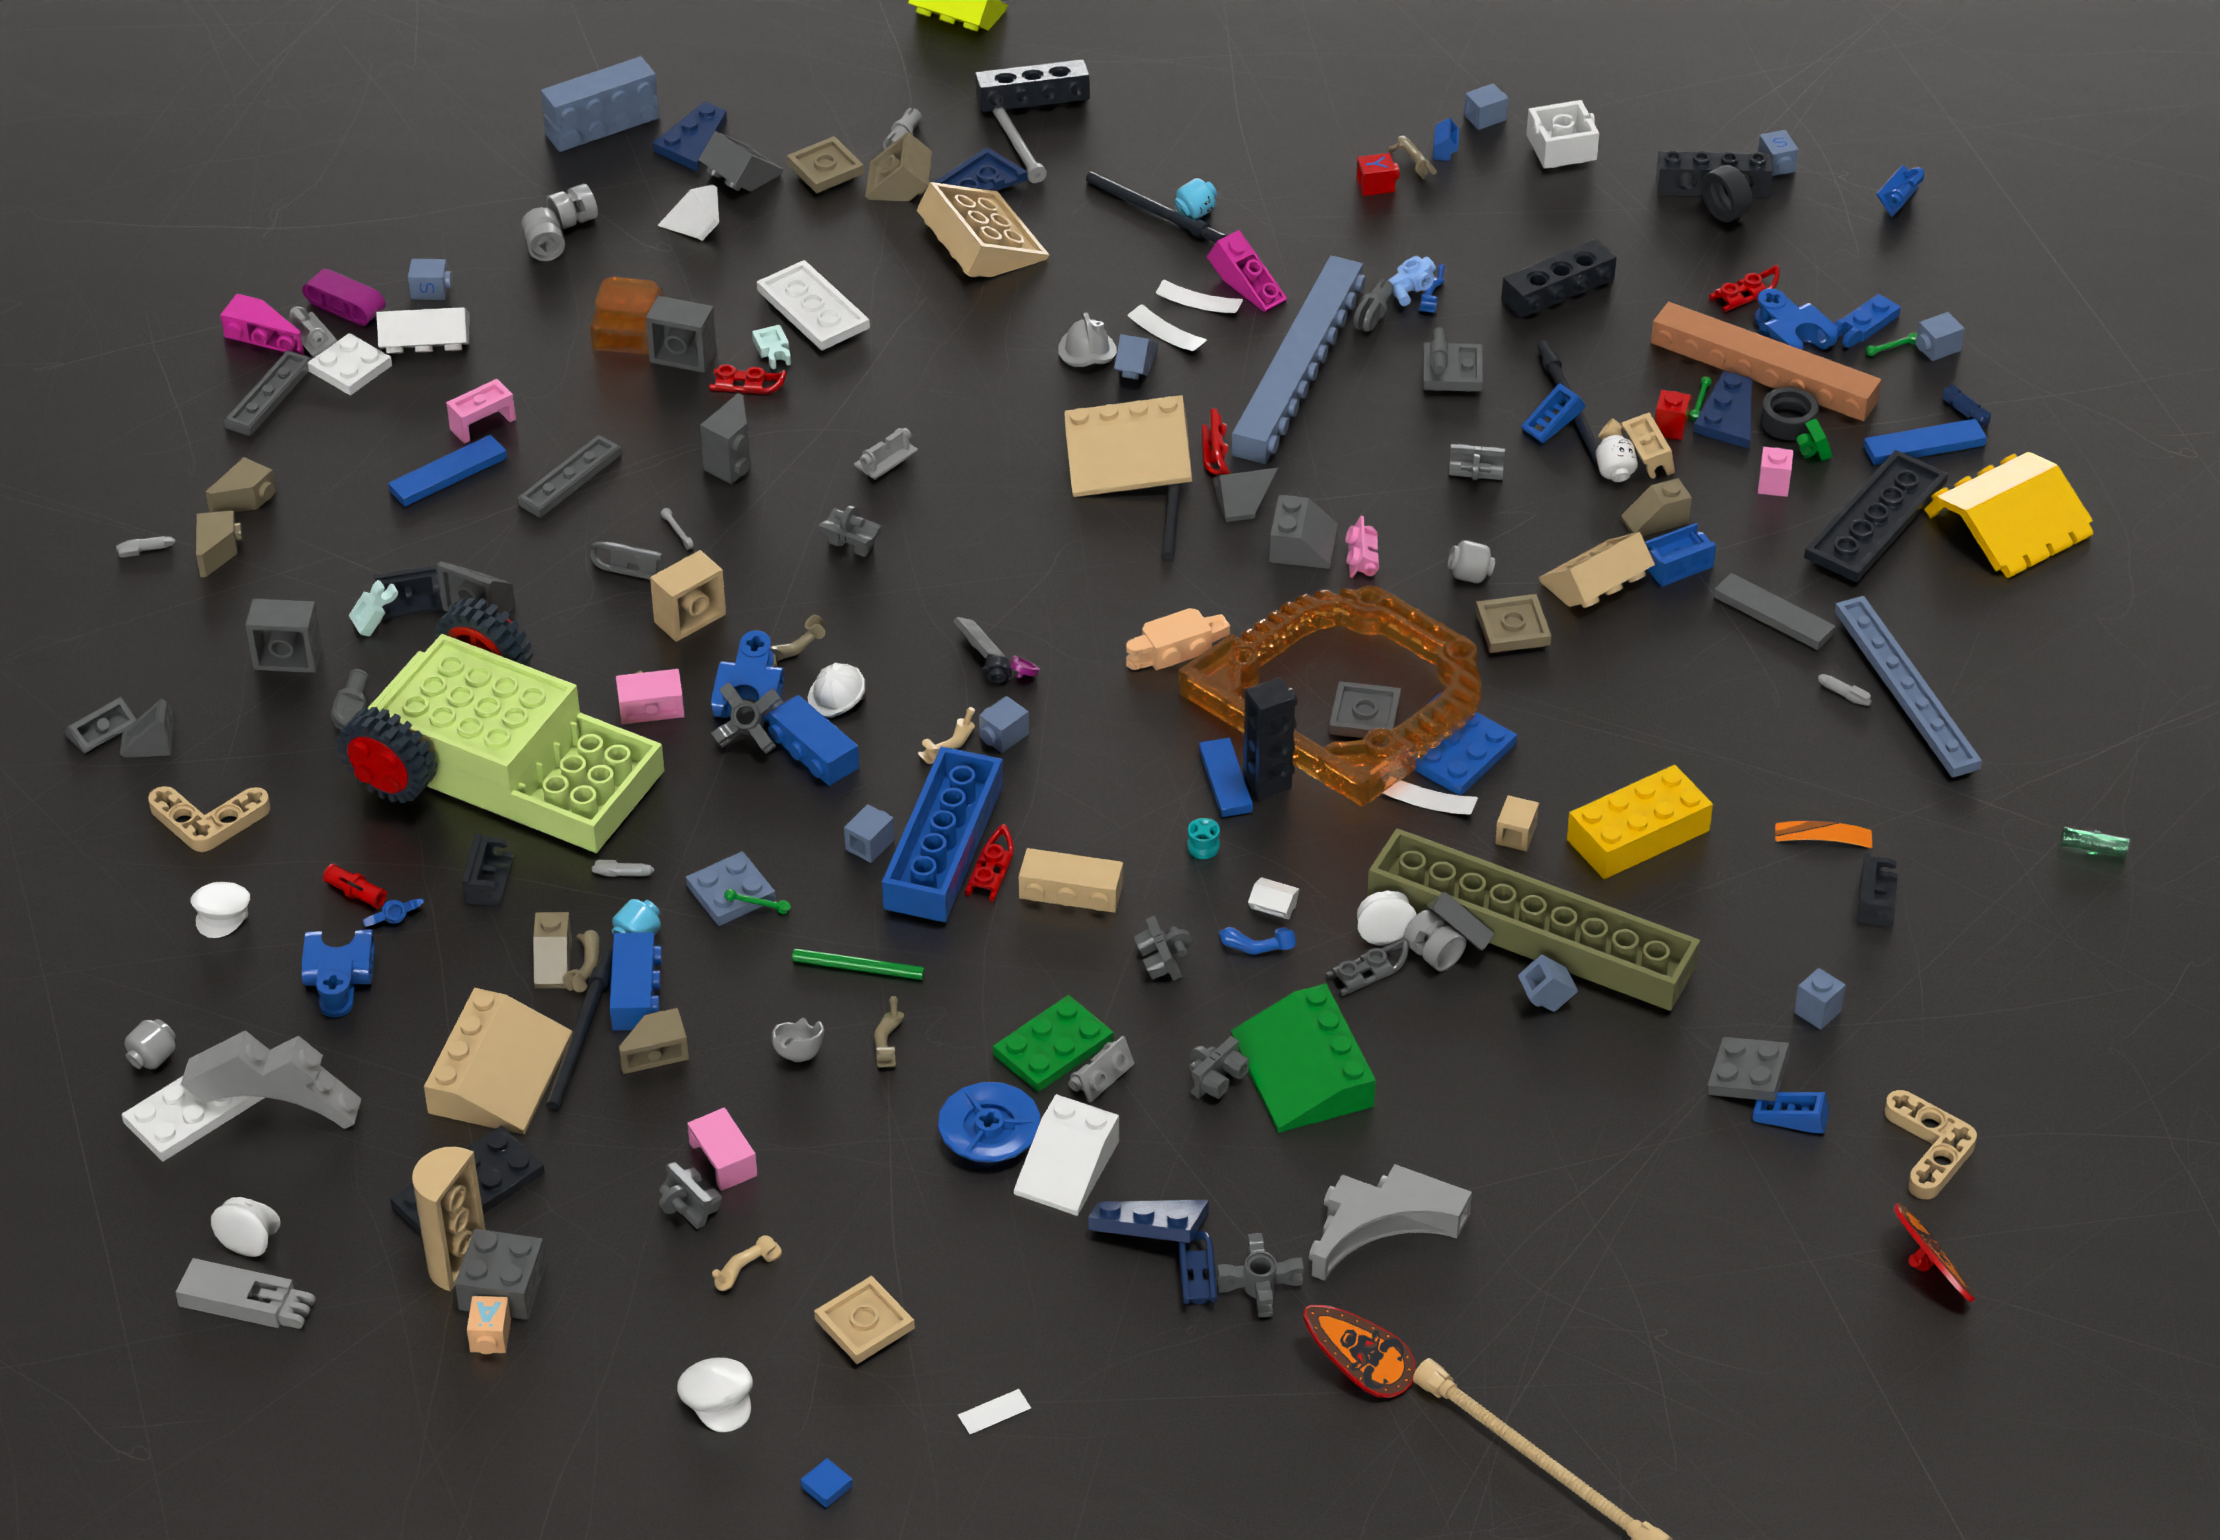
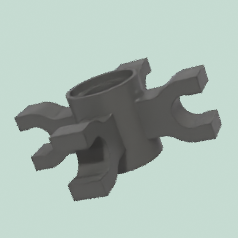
M730 682L721 687L719 690L731 705L732 711L731 720L711 732L716 741L723 748L736 736L743 733L752 735L766 754L773 750L776 745L763 727L765 723L764 716L784 703L778 693L772 688L757 702L752 703L750 701H743ZM749 711L755 712V718L750 724H741V717L744 713Z
M1262 1233L1248 1234V1257L1245 1260V1265H1217L1219 1293L1229 1292L1236 1288L1244 1287L1248 1295L1256 1298L1258 1317L1273 1316V1293L1276 1284L1303 1285L1302 1273H1304L1302 1257L1291 1258L1277 1263L1271 1254L1264 1252Z

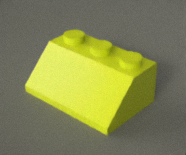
M1000 0L908 1L910 5L916 7L915 12L931 17V14L934 13L940 15L939 20L953 25L955 20L963 22L964 28L978 32L979 28L989 31L1008 7L1007 4Z

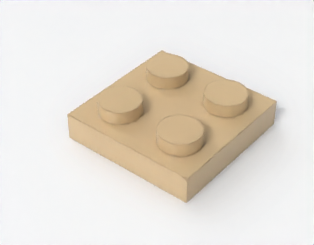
M873 1276L868 1277L814 1310L815 1320L856 1364L915 1329L914 1319Z

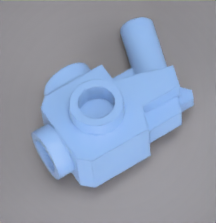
M1414 256L1406 260L1397 268L1398 273L1388 280L1394 286V297H1397L1402 306L1408 305L1411 301L1407 292L1411 290L1416 292L1427 290L1432 286L1435 278L1433 272L1436 271V267L1429 257L1426 256L1421 259L1418 256Z

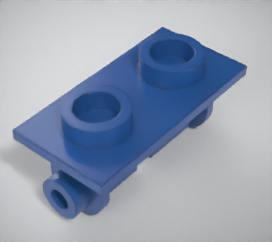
M1904 164L1901 165L1876 193V196L1891 217L1919 188L1917 184L1924 180L1925 174L1922 168L1916 167L1907 170Z

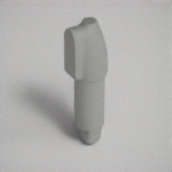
M164 536L133 539L117 545L116 549L119 557L122 558L138 556L142 551L172 546L175 543V539Z
M1826 674L1818 676L1821 684L1846 697L1847 700L1856 704L1870 706L1872 702L1870 700L1871 695L1855 685L1851 687Z
M597 860L595 865L592 866V872L607 877L647 876L654 872V868L643 863H618L616 860Z

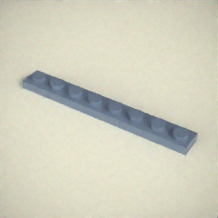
M1861 596L1836 603V615L1950 776L1953 778L1980 770L1981 758L1867 599Z

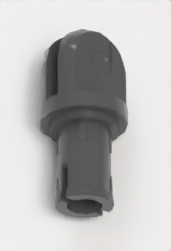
M1380 279L1371 294L1368 293L1362 296L1354 316L1355 328L1361 330L1363 327L1365 332H1369L1374 329L1379 319L1386 314V301L1394 292V286L1390 281L1387 280L1382 288L1384 279Z
M351 670L346 687L339 690L336 694L331 710V721L339 729H342L358 711L366 708L367 699L363 693L369 680V675L363 670Z

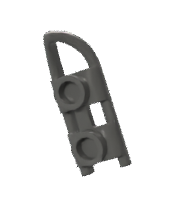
M595 542L591 545L590 552L592 561L600 569L650 580L651 576L657 574V567L663 556L662 553L629 547L613 542ZM597 548L611 550L609 565L601 562L597 554ZM628 564L638 565L639 570L628 569Z
M1404 938L1381 949H1370L1366 954L1361 955L1354 961L1341 962L1339 966L1326 972L1325 977L1328 981L1338 977L1343 982L1345 988L1339 990V995L1343 997L1396 973L1407 959L1408 941ZM1402 948L1398 962L1392 966L1387 960V955ZM1371 970L1373 975L1364 979L1361 973Z

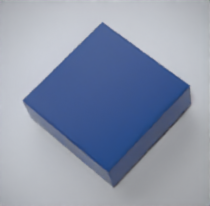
M828 1458L800 1480L801 1488L826 1508L853 1487V1479Z

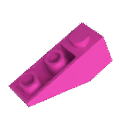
M1240 230L1218 240L1207 255L1208 260L1222 280L1263 312L1288 299Z
M236 294L220 314L224 337L282 352L288 350L304 355L301 332L261 299Z

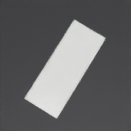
M1017 1389L958 1414L969 1434H973L1029 1410L1031 1407L1021 1391Z

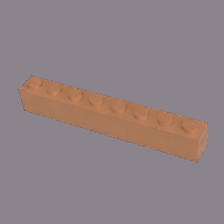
M1669 301L1653 320L1651 343L1722 370L1751 378L1752 381L1774 389L1792 387L1807 391L1815 397L1818 405L1855 419L1865 421L1879 401L1882 382L1880 378Z

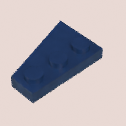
M704 101L653 142L654 152L698 171L701 166L699 158L714 131L720 132L727 120L726 110Z
M986 147L934 183L997 191L1027 181V171Z
M1723 371L1694 423L1693 433L1749 449L1751 440L1752 379L1736 373Z
M1209 1199L1098 1202L1088 1217V1230L1190 1243L1209 1213Z

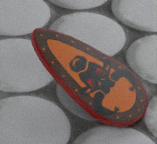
M1896 1203L1893 1208L1897 1217L1920 1245V1248L1910 1255L1908 1259L1909 1264L1922 1272L1928 1271L1935 1264L1970 1303L1975 1301L1976 1299L1968 1284L1929 1230L1908 1208L1901 1203Z
M1310 1305L1304 1310V1322L1316 1344L1362 1390L1376 1397L1392 1398L1401 1395L1412 1385L1413 1375L1416 1371L1415 1360L1410 1349L1398 1337L1382 1327L1342 1309L1325 1305Z

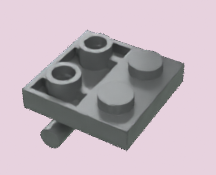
M1441 327L1435 328L1433 331V341L1431 343H1424L1423 390L1482 391V344L1447 343L1445 340V330Z

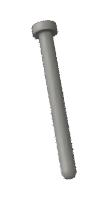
M995 108L993 113L1025 164L1029 181L1032 183L1042 182L1047 175L1046 169L1042 164L1035 161L1004 108Z

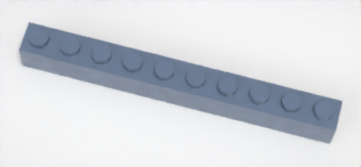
M1330 255L1232 433V456L1266 464L1271 453H1276L1280 436L1287 433L1291 416H1296L1300 399H1305L1308 393L1309 382L1316 379L1320 362L1324 363L1327 358L1329 345L1335 344L1339 327H1344L1348 310H1353L1358 292L1362 293L1364 290L1366 276L1362 275L1363 263Z

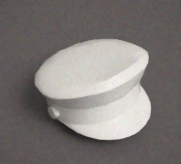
M213 882L198 889L191 897V904L198 912L196 916L198 931L206 937L219 938L236 930L248 916L247 906L250 901V893L246 888L236 883Z
M1388 890L1377 892L1362 901L1357 910L1358 931L1367 942L1378 946H1388L1403 939L1406 927L1417 914L1403 893Z
M233 1197L226 1200L211 1216V1227L219 1241L228 1249L248 1257H256L264 1253L268 1245V1236L276 1233L281 1223L278 1214L272 1208L243 1197Z

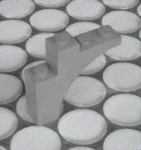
M246 1030L189 1058L180 1084L205 1104L222 1098L239 1096L273 1098L311 1109L334 1121L343 1129L354 1125L362 1099L320 1066L323 1055L300 1036L269 1050Z
M1394 1164L1388 1176L1383 1175L1381 1177L1378 1187L1342 1175L1335 1187H1329L1324 1199V1205L1328 1206V1212L1323 1228V1237L1320 1241H1314L1309 1253V1260L1312 1261V1276L1325 1281L1331 1270L1349 1253L1383 1237L1405 1233H1432L1457 1239L1470 1215L1472 1192Z

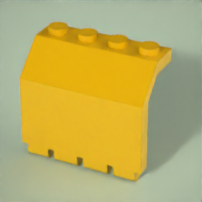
M2030 452L2019 457L2014 453L2000 462V466L1994 468L1993 465H1989L1977 473L1978 477L1971 479L1970 476L1961 479L1954 485L1955 488L1950 491L1947 487L1937 491L1931 496L1933 501L1925 508L1930 519L1939 514L1944 508L1961 515L1995 571L2001 570L2007 578L2026 570L2027 567L2036 565L2049 558L2050 555L2053 556L2071 547L2073 544L2093 536V529L2090 526L2093 520L2060 467Z

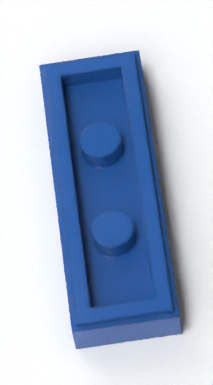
M1230 738L1199 742V753L1221 817L1252 813L1253 804Z

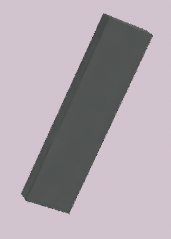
M287 350L224 420L225 428L252 436L309 372L308 362L312 358Z
M597 435L517 498L518 506L541 518L622 455L621 447Z
M1730 573L1714 589L1713 597L1816 650H1819L1835 633V625L1733 573Z

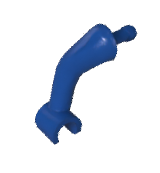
M1227 927L1219 932L1224 945L1252 955L1276 949L1288 950L1292 949L1296 944L1294 931L1288 930L1285 927L1276 929L1275 937L1262 941L1252 940L1234 927Z

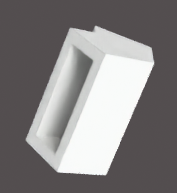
M1261 877L1254 884L1248 903L1251 909L1289 920L1293 909L1296 907L1299 888Z

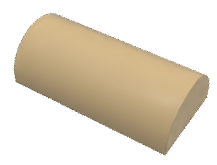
M443 1147L429 1152L418 1161L412 1175L428 1273L436 1285L448 1291H451L455 1286L474 1228L485 1230L474 1152L461 1147Z

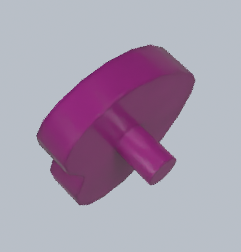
M1013 655L1010 662L1011 668L1018 671L1016 674L1018 678H1022L1023 674L1037 676L1040 670L1035 664Z

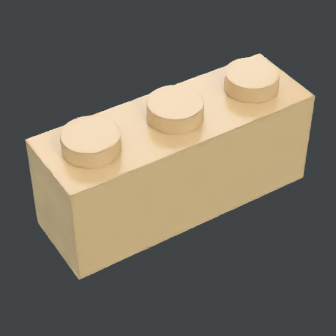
M1031 848L1026 849L1019 873V899L1116 913L1123 887V862Z

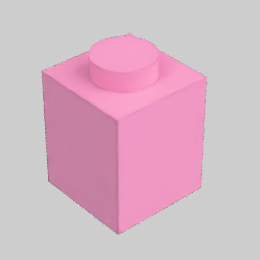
M1763 447L1758 494L1788 497L1793 450Z

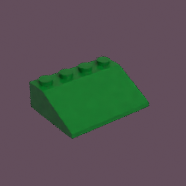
M1326 983L1295 991L1231 1030V1036L1239 1041V1052L1249 1059L1248 1072L1278 1133L1374 1107L1376 1079Z

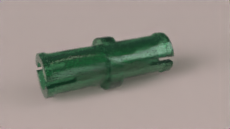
M2064 826L2060 838L2062 840L2060 841V846L2087 850L2088 854L2091 855L2103 853L2126 858L2129 847V838L2101 834V830L2096 829L2089 832Z

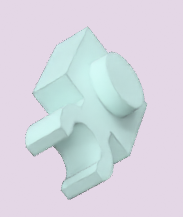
M780 325L752 331V339L761 358L768 356L769 366L772 369H776V360H784L787 366L791 365L789 342Z

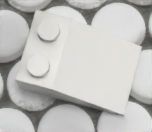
M1056 1094L1041 1119L1015 1185L1014 1194L1078 1216L1119 1143V1115Z

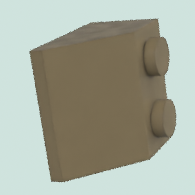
M909 132L905 133L870 161L865 197L869 200L910 201L917 194H923L929 185L932 151Z

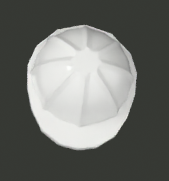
M836 662L821 669L817 679L810 688L807 697L808 703L825 718H832L850 711L855 704L866 697L865 679L858 668Z

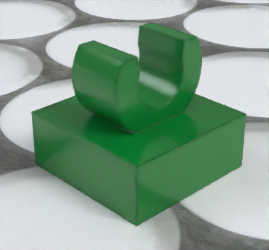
M1817 419L1805 423L1809 434H1801L1796 438L1802 456L1810 458L1817 452L1822 462L1832 458L1833 455L1828 440Z

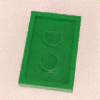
M1067 995L993 1045V1055L1039 1093L1103 1049L1106 1043L1113 1042L1114 1032L1070 995Z

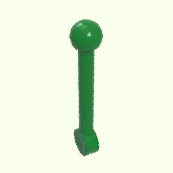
M1909 333L1906 338L1876 347L1870 345L1866 348V354L1873 357L1877 352L1907 343L1916 344L1917 333Z
M1708 376L1701 378V389L1695 408L1689 412V419L1693 422L1697 420L1706 390L1712 384Z
M728 889L724 893V898L729 902L739 900L775 908L781 914H787L791 908V904L786 900H781L779 903L738 894L733 889Z

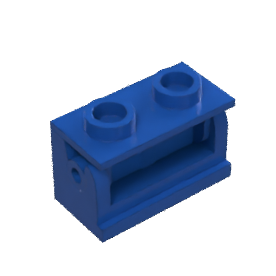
M1697 523L1645 542L1655 564L1647 570L1661 586L1714 567L1716 544L1713 541L1711 542L1703 532H1697Z

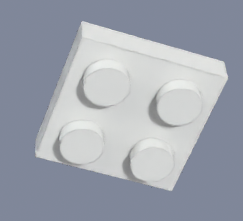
M350 333L308 362L309 372L350 396L392 366L389 355Z

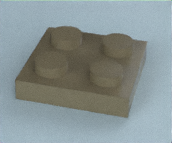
M835 136L787 155V164L816 193L864 174V165Z
M1537 594L1476 601V613L1490 653L1551 645V633Z

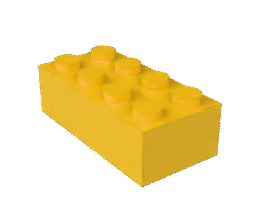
M1674 764L1569 812L1567 840L1605 880L1710 831L1713 803Z

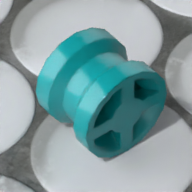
M1199 818L1189 824L1187 848L1192 856L1199 859H1209L1218 853L1220 849V827L1217 822L1208 818Z

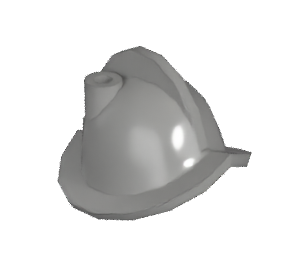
M1082 313L1081 320L1075 322L1068 329V332L1062 337L1058 346L1059 356L1066 364L1073 367H1084L1093 363L1105 364L1111 362L1117 353L1115 343L1107 335V331L1104 328V322L1090 319L1088 313Z

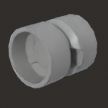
M584 183L569 188L567 194L561 191L546 197V207L556 214L560 230L575 226L576 221L584 223L598 216L597 204L593 193Z
M540 207L527 212L521 224L531 256L540 261H549L559 257L564 251L565 240L554 211L549 208Z
M1425 910L1417 914L1410 921L1403 935V939L1405 938L1408 941V947L1418 955H1423L1424 960L1438 971H1444L1453 966L1459 960L1466 947L1465 937L1452 926H1448L1432 910Z

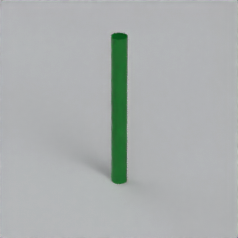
M794 949L792 961L918 980H923L925 975V967L802 949Z

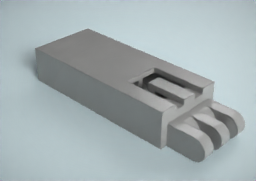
M195 1258L189 1264L176 1290V1297L180 1307L279 1328V1325L297 1329L302 1328L305 1322L304 1318L308 1316L310 1307L313 1306L316 1300L315 1296L309 1292L295 1290L291 1279ZM248 1297H256V1298H259V1301L251 1300V1299H247V1298H248ZM264 1300H269L271 1302L270 1304L265 1303Z

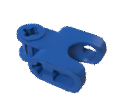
M1765 289L1759 293L1758 304L1761 308L1756 311L1754 317L1756 324L1759 326V335L1803 350V342L1812 343L1822 350L1836 344L1838 336L1837 327L1812 304L1806 303L1798 307L1783 292L1777 289Z
M759 630L747 632L740 640L736 662H720L711 698L714 717L727 718L730 715L732 707L719 690L728 682L731 683L743 700L751 699L757 702L772 688L781 698L785 672L784 668L772 667L774 655L771 650V640L765 632ZM768 713L767 715L764 716L765 722H767V723H769V713Z
M371 929L356 930L355 936L349 944L337 948L325 945L322 941V931L305 932L302 956V982L304 986H317V991L320 994V1010L324 1015L332 1018L347 1015L353 1008L355 985L372 984L375 945Z

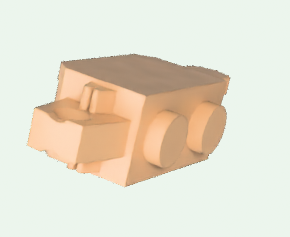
M1191 608L1147 622L1142 628V635L1135 637L1133 640H1128L1126 643V653L1130 654L1126 657V667H1129L1131 670H1139L1140 668L1153 666L1155 671L1211 653L1213 642L1230 635V624L1222 614L1204 618L1199 610Z

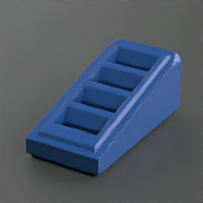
M1559 383L1522 424L1521 428L1543 444L1579 415L1586 405L1577 394ZM1556 409L1559 411L1557 415L1553 413ZM1549 417L1552 420L1548 423L1543 419ZM1537 424L1544 427L1541 432L1534 428Z
M1778 1092L1776 1101L1756 1100L1752 1116L1753 1121L1806 1132L1825 1133L1829 1116L1826 1093ZM1768 1104L1774 1105L1773 1110H1767Z

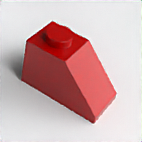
M1661 390L1656 407L1655 423L1665 438L1683 440L1689 412L1693 403V397L1690 394Z

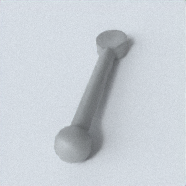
M669 508L662 509L661 517L668 520L682 539L686 550L693 549L692 539L685 535L674 520L672 511Z

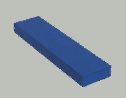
M1970 419L1864 438L1863 447L1873 465L1883 464L1895 450L1910 457L1918 458L1985 446L1987 437L1978 421Z
M488 435L389 482V491L406 507L507 459L506 449L491 435Z

